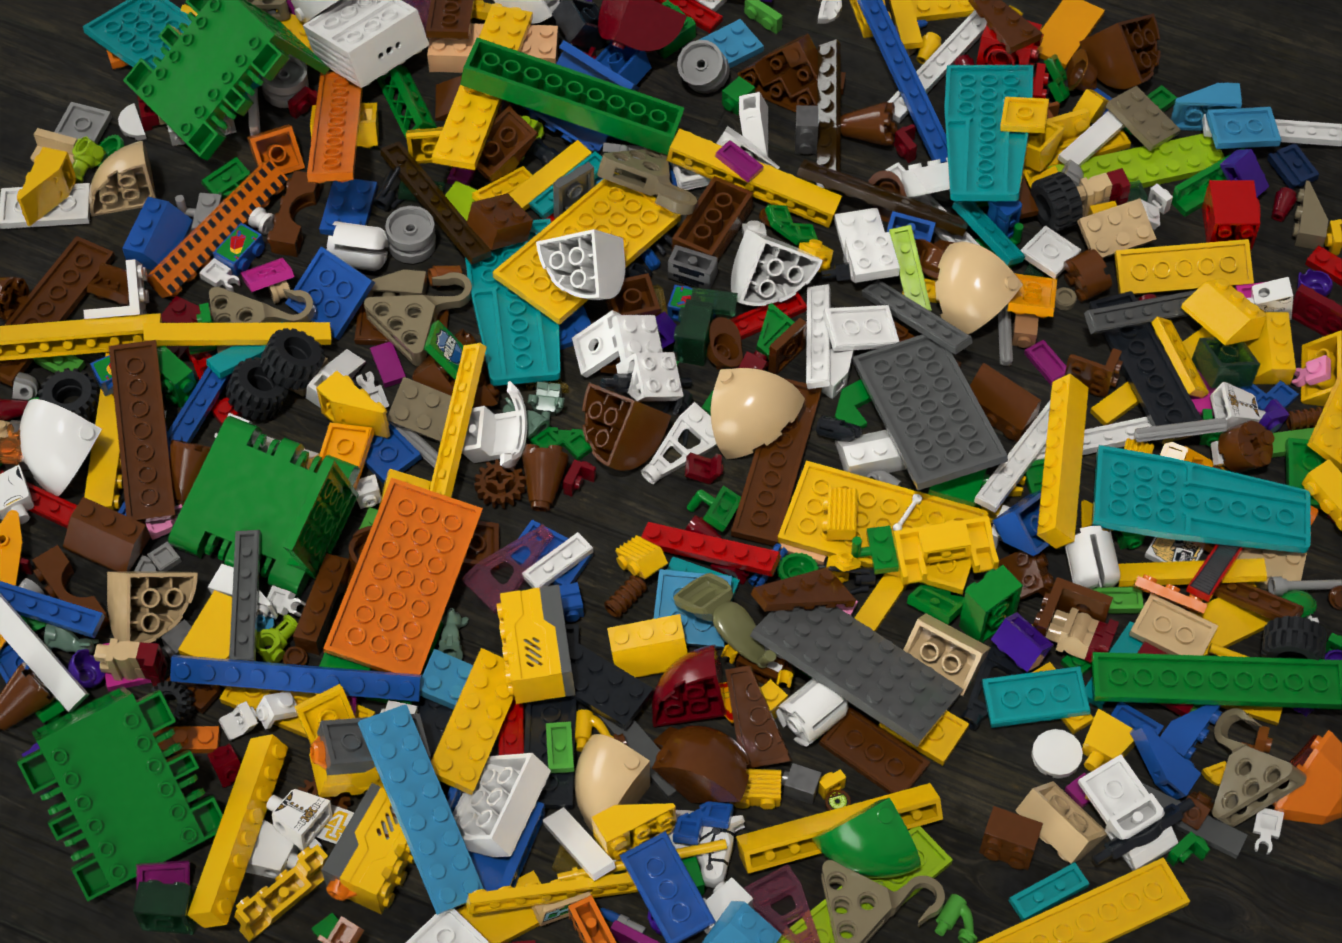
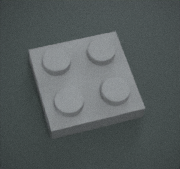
M71 102L54 133L77 138V140L87 136L98 144L112 119L111 112Z

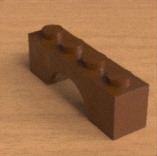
M294 170L292 178H289L287 181V192L285 196L281 197L280 211L274 216L273 230L268 232L267 242L270 244L272 253L298 257L304 239L301 226L296 224L293 219L303 208L317 204L322 191V184L308 182L307 172Z
M58 545L32 560L36 568L33 570V573L40 583L42 581L46 583L47 586L44 588L50 597L103 613L105 618L99 631L110 625L106 612L94 596L76 597L66 591L67 584L74 571L69 560Z
M327 553L325 555L293 634L295 646L304 649L308 653L320 655L328 636V625L334 603L341 593H345L347 580L352 571L349 559Z

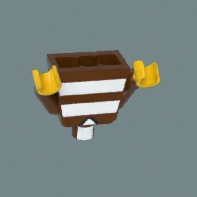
M729 644L725 645L721 654L722 658L724 656L729 657V663L731 664L737 659L736 668L752 666L756 678L761 684H766L771 679L778 687L783 682L790 688L792 679L796 674L795 666L778 654H776V659L765 668L758 667L756 663L743 657Z

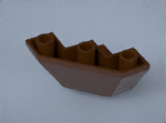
M808 33L768 53L737 73L738 76L755 87V93L760 92L765 100L796 112V105L817 106L818 51Z
M461 329L454 335L463 346L477 344L473 335L466 333L464 329ZM429 355L414 371L412 379L452 396L455 379ZM485 361L482 364L473 407L494 406L499 401V389L490 383Z

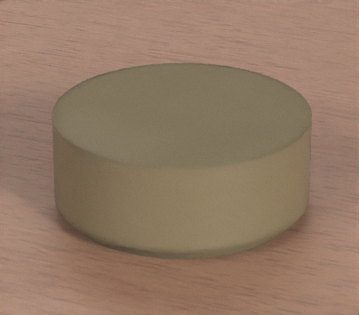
M1066 287L1057 289L1055 306L1060 310L1072 309L1076 303V293Z

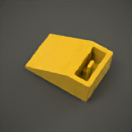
M42 147L39 155L35 157L32 170L27 173L26 182L17 194V201L20 204L27 226L33 225L69 197L77 179L68 152Z
M335 371L316 387L322 414L333 423L372 427L375 431L374 435L385 438L390 437L385 407L380 402H374L364 389L357 388L349 376H343L338 371Z
M674 803L613 805L592 816L594 839L612 860H620L621 854L666 831L667 835L670 834L676 825V808Z

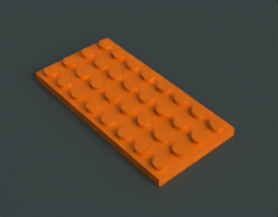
M391 477L326 640L323 652L381 672L421 675L483 508Z

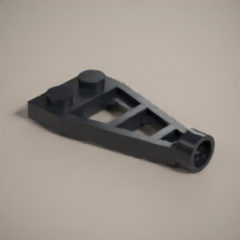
M994 642L991 644V648L980 666L967 709L960 717V719L969 723L968 729L976 730L980 723L988 717L987 706L978 700V696L983 688L982 679L989 678L992 668L996 667L1009 675L1032 673L1036 669L1034 668L1028 672L1021 669L1009 655L1000 651Z

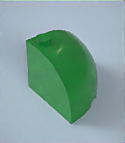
M890 798L874 802L812 838L820 851L829 860H833L867 878L897 877L910 873L921 866L914 841Z

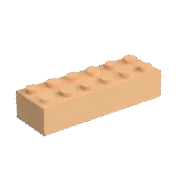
M471 24L469 39L429 38L427 54L429 72L463 73V67L476 38H479L484 24ZM530 25L520 52L556 64L559 48L558 26Z

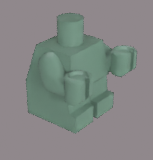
M537 382L536 395L529 394L528 403L531 404L533 410L549 419V421L550 416H556L564 407V398H561V384Z

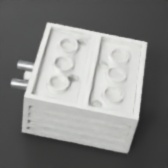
M343 0L303 25L313 53L331 70L360 88L368 86L378 77L387 74L389 70L403 64L408 58L420 53L429 46L418 10L402 0Z

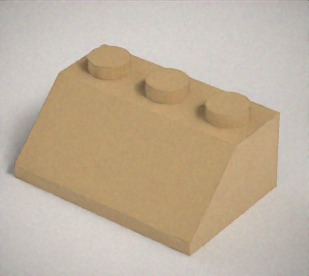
M924 614L917 619L903 650L963 689L961 696H964L978 674L980 666L991 647L928 614Z
M1054 781L1033 788L1015 810L1019 815L1042 822L1043 826L1039 837L1045 843L1051 844L1058 851L1057 853L1061 859L1071 864L1081 860L1107 836L1105 829Z

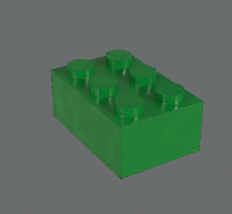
M1004 565L996 570L991 569L985 574L984 579L978 583L973 582L965 590L959 627L966 635L981 643H984L996 633L1005 618L1017 612L1023 585Z

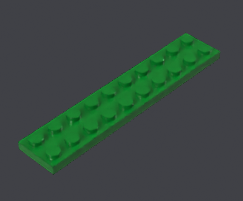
M1093 652L1091 656L1094 701L1342 709V660Z

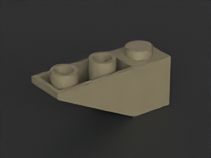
M1306 180L1304 188L1299 189L1297 202H1300V206L1296 207L1294 219H1298V223L1294 224L1292 236L1296 237L1295 246L1316 249L1318 245L1323 247L1325 242L1328 218L1310 181Z
M401 270L372 279L376 283L366 298L426 295L428 287L426 271Z

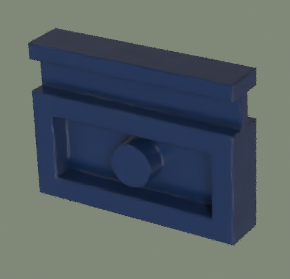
M1296 143L1268 155L1267 160L1290 189L1293 190L1296 186L1301 187L1305 185L1306 180L1310 182L1318 180V171Z

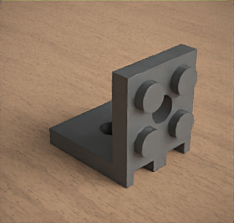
M589 162L575 168L574 171L558 178L553 183L555 219L594 187V167Z

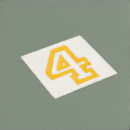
M331 805L332 818L315 837L336 844L354 812Z

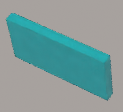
M1080 666L982 679L991 728L1090 715V706Z

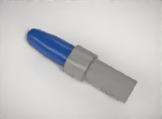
M606 908L600 909L602 916L613 923L617 920L642 934L645 933L646 927L630 920L629 917Z

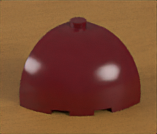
M603 0L599 13L598 29L600 36L613 42L612 46L624 50L625 47L640 51H654L667 46L678 36L687 16L654 0Z
M715 644L693 650L680 657L664 672L655 688L652 699L653 727L727 715L722 666Z

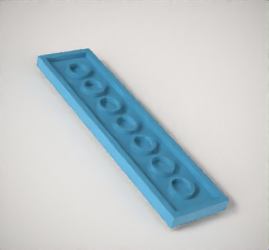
M407 704L360 720L358 722L359 728L436 914L438 915L466 904L469 893L484 888Z

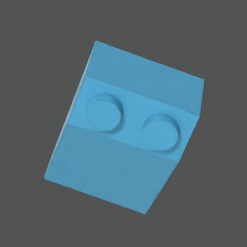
M1216 83L1177 98L1171 120L1181 130L1203 131L1202 118L1208 110L1241 108L1240 83Z
M731 901L702 943H777L782 934L745 901Z

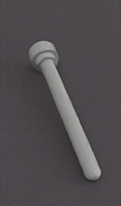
M1281 576L1270 577L1268 580V592L1281 596L1291 590H1329L1335 586L1342 585V579L1287 581V579H1283Z

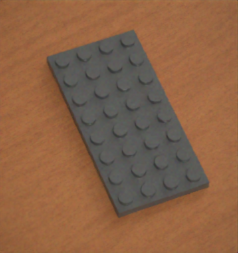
M919 335L852 357L853 364L917 490L1008 462V455L953 354L949 350L925 335Z
M815 605L814 609H804L800 606H794L793 610L771 611L753 629L750 637L917 747L963 691L953 681L948 680L933 668L925 665L838 607L826 608L825 605Z

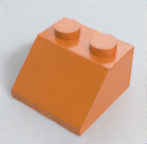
M284 125L247 137L257 167L262 162L271 159L284 174L305 168L291 125Z

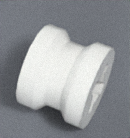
M257 207L251 213L248 223L251 227L258 228L262 234H268L274 227L275 215L266 213V210L262 207Z

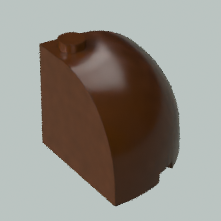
M1154 14L1116 23L1079 42L1081 49L1086 50L1089 61L1097 67V78L1104 84L1117 89L1131 88L1150 79L1154 75L1153 70L1160 60L1161 51H1157V41L1160 40V34Z
M589 383L587 386L582 412H585V425H582L585 440L593 450L592 454L601 463L616 470H631L645 463L660 445L671 415L592 383Z
M687 726L679 729L669 737L658 752L652 769L690 803H706L708 801L741 802L749 779V775L746 773V765L750 763L746 751L724 732L706 726Z

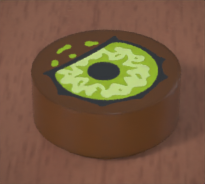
M833 790L827 794L825 799L827 811L851 804L849 795L843 790Z

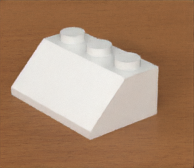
M948 157L945 163H941L940 159L928 161V166L922 167L921 163L909 165V170L902 171L901 176L906 196L913 197L950 189Z
M887 430L863 434L851 441L835 440L843 469L846 472L866 477L868 473L873 471L885 470L890 473L906 469Z

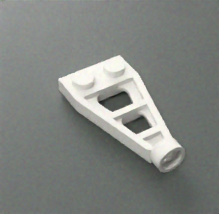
M695 402L678 417L651 462L641 470L643 477L649 483L655 484L659 479L685 466L686 456L690 452L703 456L712 451L717 446L712 430L711 416ZM686 429L701 441L700 444L691 449H686L678 442L681 433ZM670 447H673L682 455L673 463H669L663 458L664 453Z

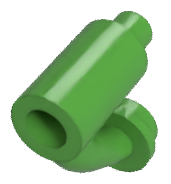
M957 894L950 895L936 919L938 925L935 932L940 936H944L947 930H952L959 916H961L964 922V929H960L958 940L961 943H976L977 936L974 934L973 916L971 910L966 905L965 899Z

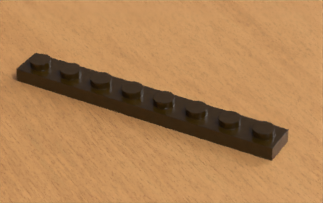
M836 39L818 45L817 164L840 172L841 43ZM817 183V186L827 189L822 184Z
M399 141L381 148V156L393 170L397 166L400 167V171L397 174L399 178L432 215L433 219L471 265L490 258V248L471 229L464 217Z
M804 159L798 169L797 175L808 182H817L827 189H836L843 192L846 196L863 199L870 205L882 206L889 212L894 211L936 222L935 228L944 229L951 235L964 236L969 226L960 216Z

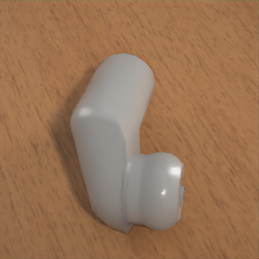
M885 470L873 471L866 476L896 486H900L902 483Z

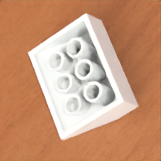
M533 753L489 756L472 795L465 792L462 793L453 816L468 851L490 857H510L551 772Z

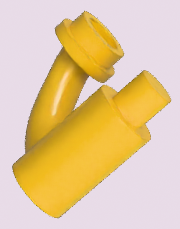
M578 710L576 712L575 742L577 743V751L582 752L585 744L591 737L592 727H595L600 734L614 738L609 733L604 722L596 715H593L592 711Z

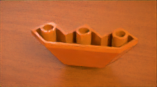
M1329 730L1323 738L1319 735L1310 746L1313 752L1304 765H1297V768L1307 776L1304 785L1271 804L1275 807L1274 810L1284 812L1283 820L1323 825L1342 818V743Z

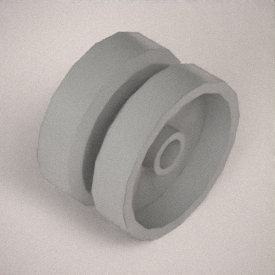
M708 40L690 42L682 49L678 56L677 67L680 76L692 90L698 93L709 94L716 92L724 86L729 78L730 67L728 60L716 44Z
M291 54L288 55L290 57L288 62L272 81L267 80L261 75L264 81L262 84V94L265 100L279 108H289L287 101L303 87L307 86L309 88L307 65Z
M417 206L400 207L389 215L386 220L385 229L389 241L388 248L390 254L395 259L410 264L428 259L435 251L437 244L432 215L427 210Z

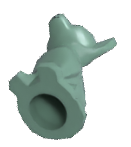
M506 397L507 404L502 412L516 411L513 401ZM526 410L527 438L531 440L548 428L550 421L537 412Z
M449 608L441 620L444 629L439 641L438 651L462 660L463 652L459 641L458 629L468 624V617L462 618L453 608Z
M50 624L46 625L44 632V644L51 651L53 648H58L65 652L76 653L77 650L89 649V654L92 655L95 649L94 644L99 643L98 639H79L72 631Z

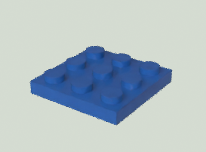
M321 246L294 290H302L311 295L316 306V312L311 322H330L331 336L339 340L376 282ZM288 298L285 302L286 305L298 313H301L306 307V303L298 302L291 298Z

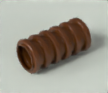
M1316 407V409L1288 411L1290 414L1286 419L1288 429L1292 431L1310 427L1315 428L1323 408Z
M631 575L629 580H626L624 585H621L619 590H616L614 595H611L609 600L604 602L608 613L613 617L620 618L622 613H625L627 608H630L632 603L637 601V597H641L642 592H646L645 582L640 577Z

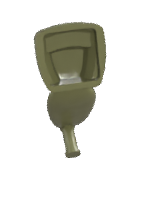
M707 573L693 580L675 594L673 599L676 606L692 612L697 618L713 621L714 627L720 636L735 651L751 662L756 663L758 667L765 668L776 659L775 652L771 650L765 651L764 645L750 637L756 624L741 605L730 602L733 597V591L729 583L723 578Z

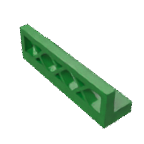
M397 65L389 70L387 74L376 79L405 138L406 132L409 130L410 120H414L416 124L411 130L437 128L407 67ZM391 74L390 85H387L385 79ZM395 89L399 90L397 100L393 98ZM403 104L407 106L405 116L401 114Z
M1229 156L1175 186L1171 204L1184 217L1202 207L1209 180H1227L1220 164Z

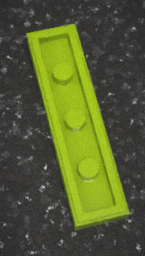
M907 225L889 229L900 267L899 276L904 295L931 312L912 226Z

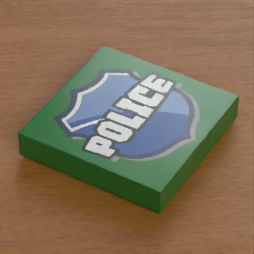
M437 320L431 326L424 349L456 380L464 346Z

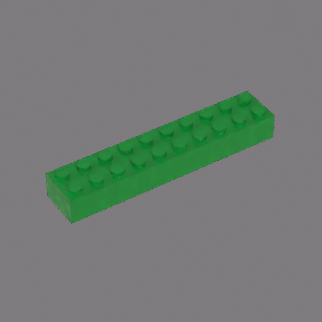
M478 37L463 67L460 84L668 155L685 109L684 107Z

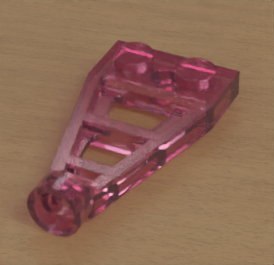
M541 524L535 530L478 562L461 580L483 603L496 613L497 603H501L500 593L517 591L524 580L522 572H525L536 562L545 546L555 537ZM539 536L542 540L539 541L536 539V537ZM526 546L531 551V554L523 564L519 565L511 558V555L520 547ZM503 562L509 563L514 568V573L506 584H500L491 575V570Z
M788 864L743 888L753 898L752 906L755 911L791 943H821L802 885ZM790 895L793 897L796 906L793 911L781 916L771 908L773 903ZM802 917L807 929L796 935L787 925Z

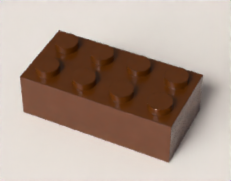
M714 176L698 199L694 212L687 215L673 236L672 252L675 245L717 257L719 261L752 211L754 192Z

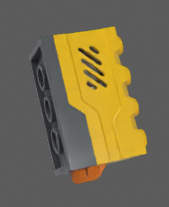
M559 585L500 593L501 603H497V612L500 620L499 628L503 644L502 651L509 695L515 696L516 704L576 695Z
M420 713L411 714L430 759L431 755ZM365 718L324 720L320 722L309 754L319 797H335L343 792H349L351 795L362 794L369 789L372 783L384 788L358 725V722Z
M374 783L370 785L321 869L327 893L331 897L340 901L349 899L381 915L386 907L389 908L394 900L395 894L392 892L395 886H401L407 877V871H405L407 865L415 863L385 788Z

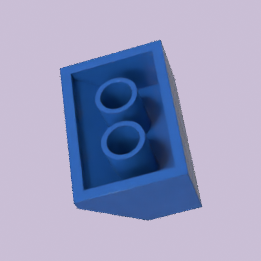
M610 42L595 60L637 85L652 68L646 52L628 47L621 50L613 47V42Z
M147 197L122 248L125 259H135L146 269L153 270L187 237L192 227L193 219L169 201Z
M1041 490L1025 496L992 520L997 533L1004 543L1032 556L1037 555L1050 545L1037 536Z

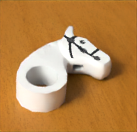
M676 810V821L679 816L685 813L690 814L694 811ZM742 815L731 818L729 829L703 826L699 844L725 839L727 849L693 856L697 858L705 886L715 888L720 882L725 881L733 851L734 833L745 828V820ZM674 830L668 834L675 849L693 846L692 844L673 842L672 835Z

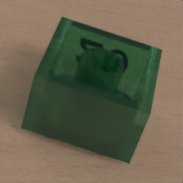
M686 299L685 307L680 308L678 318L680 324L675 327L674 352L677 353V361L699 366L705 365L707 347L710 343L709 328L713 321L714 303Z
M1216 337L1199 338L1192 356L1193 363L1211 388H1217L1222 382L1235 387L1252 386L1260 363L1245 342L1225 346Z
M158 880L139 882L133 912L142 931L194 935L196 922L187 915L194 897L191 886L184 882H174L173 884H163Z

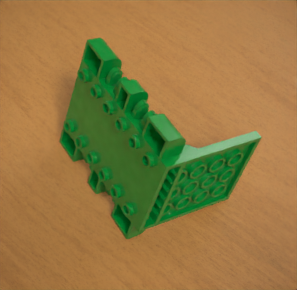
M186 0V3L198 14L196 16L189 12L187 17L192 23L189 26L185 23L179 25V28L184 33L167 24L158 37L171 49L169 50L167 47L162 46L160 50L165 55L164 58L161 60L155 56L152 59L157 67L140 58L123 80L199 157L207 161L226 139V136L217 127L219 126L225 131L228 125L223 119L227 116L234 120L237 116L231 109L244 116L254 104L245 92L253 96L256 92L251 87V84L255 82L261 86L264 83L259 74L272 81L290 59L289 54L324 75L330 70L284 24L247 0Z
M228 416L224 420L172 527L168 543L173 548L201 559L204 551L205 554L211 555L218 542L222 541L223 544L219 550L218 559L225 560L224 565L234 567L235 531L260 530V561L261 558L266 559L261 569V576L264 578L268 577L270 587L273 585L296 594V598L300 599L310 577L313 579L317 578L326 553L332 554L359 494L353 485L358 477L360 468L339 458L326 455L324 459H322L323 457L316 456L309 470L305 469L309 459V452L304 450L305 447L302 444L288 438H283L281 442L274 439L269 445L267 452H262L267 441V435L261 434L262 430L255 425Z
M122 686L32 731L40 749L17 761L33 794L56 782L58 783V786L40 795L42 801L62 792L66 799L51 806L47 810L49 815L70 807L69 810L47 822L56 841L81 829V832L64 841L66 847L73 846L85 838L89 846L74 852L71 855L72 860L76 861L91 853L94 854L71 868L87 902L136 877V864L164 862L216 835L223 814L213 796L206 797L189 806V802L205 794L203 788L196 789L186 796L181 791L182 788L195 783L198 779L196 774L188 776L179 782L176 781L199 768L192 752L186 750L166 760L165 757L182 748L180 743H175L161 751L158 745L159 742L167 740L175 734L173 728L155 737L153 733L176 722L160 690L136 700L133 693Z

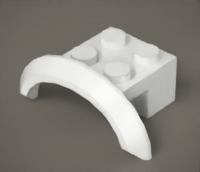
M511 381L508 382L507 392L512 398L516 411L493 414L485 406L472 408L462 454L473 463L500 459V466L511 468L517 464L522 455L527 437V414L522 395Z

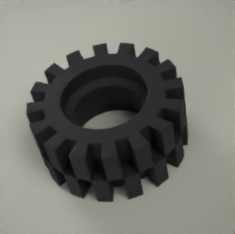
M164 681V683H158V687H153L151 691L160 690L165 699L171 694L177 698V708L172 713L176 722L168 727H179L181 724L187 723L186 718L193 716V714L189 713L190 710H195V706H191V702H195V697H190L193 692L187 689L188 686L178 682Z

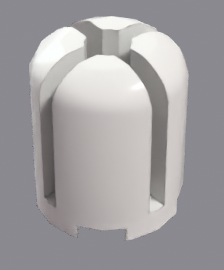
M338 221L332 224L337 226L333 236H328L327 250L355 269L368 271L381 269L388 256V251L381 249L389 247L387 234L382 228Z
M1101 526L1080 528L1081 533L1075 535V541L1065 545L1072 582L1092 590L1095 587H1114L1120 580V570L1111 530L1104 531Z
M812 678L778 706L779 709L776 710V715L782 727L784 728L788 725L797 736L794 740L800 745L807 747L846 716L848 703L846 699Z

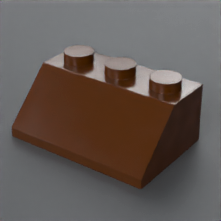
M983 363L970 387L991 426L1003 432L1007 438L1018 442L1037 418L1041 400L987 364Z
M83 497L70 517L63 548L115 572H127L131 570L151 537L145 524Z

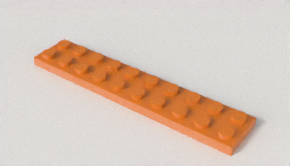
M320 72L307 170L308 182L324 183L326 181L347 182L354 180L363 87H358L336 72H327L326 75Z

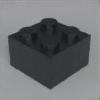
M562 0L552 12L557 26L562 29L565 39L570 44L584 46L587 49L594 47L596 50H600L607 41L599 33L598 19L600 9L596 3L586 0Z

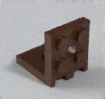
M1057 577L1051 593L1046 592L1044 595L1041 610L1037 613L1033 626L1046 637L1056 610L1069 614L1072 607L1078 609V613H1086L1092 619L1105 623L1113 597Z

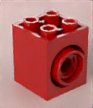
M1028 21L1041 31L1042 24ZM986 25L981 37L976 65H1033L1034 70L1035 63H1037L1040 54L1038 46H1041L1044 34H1042L1041 40L1008 54L1005 50V44L1000 43L996 38L997 34L993 29L990 30Z
M1209 180L1202 204L1206 243L1249 239L1250 250H1252L1260 227V202L1256 197L1254 180Z

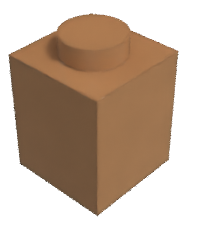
M1027 313L1015 314L1012 335L1013 346L1028 348L1035 344L1038 316Z

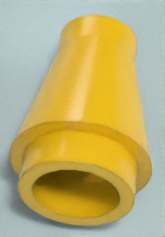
M928 32L922 37L923 48H919L916 58L917 62L924 64L941 46L942 39L939 35Z

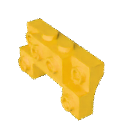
M989 516L960 521L950 520L941 524H925L922 527L893 531V541L903 585L927 581L925 566L927 563L970 557L974 573L998 569L999 560L994 545Z
M318 844L312 849L308 846L297 856L299 860H297L296 866L290 871L286 869L275 878L276 882L269 888L268 886L263 887L251 899L247 896L236 905L237 910L234 917L241 924L239 931L249 942L324 881L321 869L328 855Z

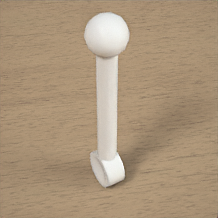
M913 495L912 503L900 521L893 525L894 531L902 530L903 523L915 505L921 503V495Z

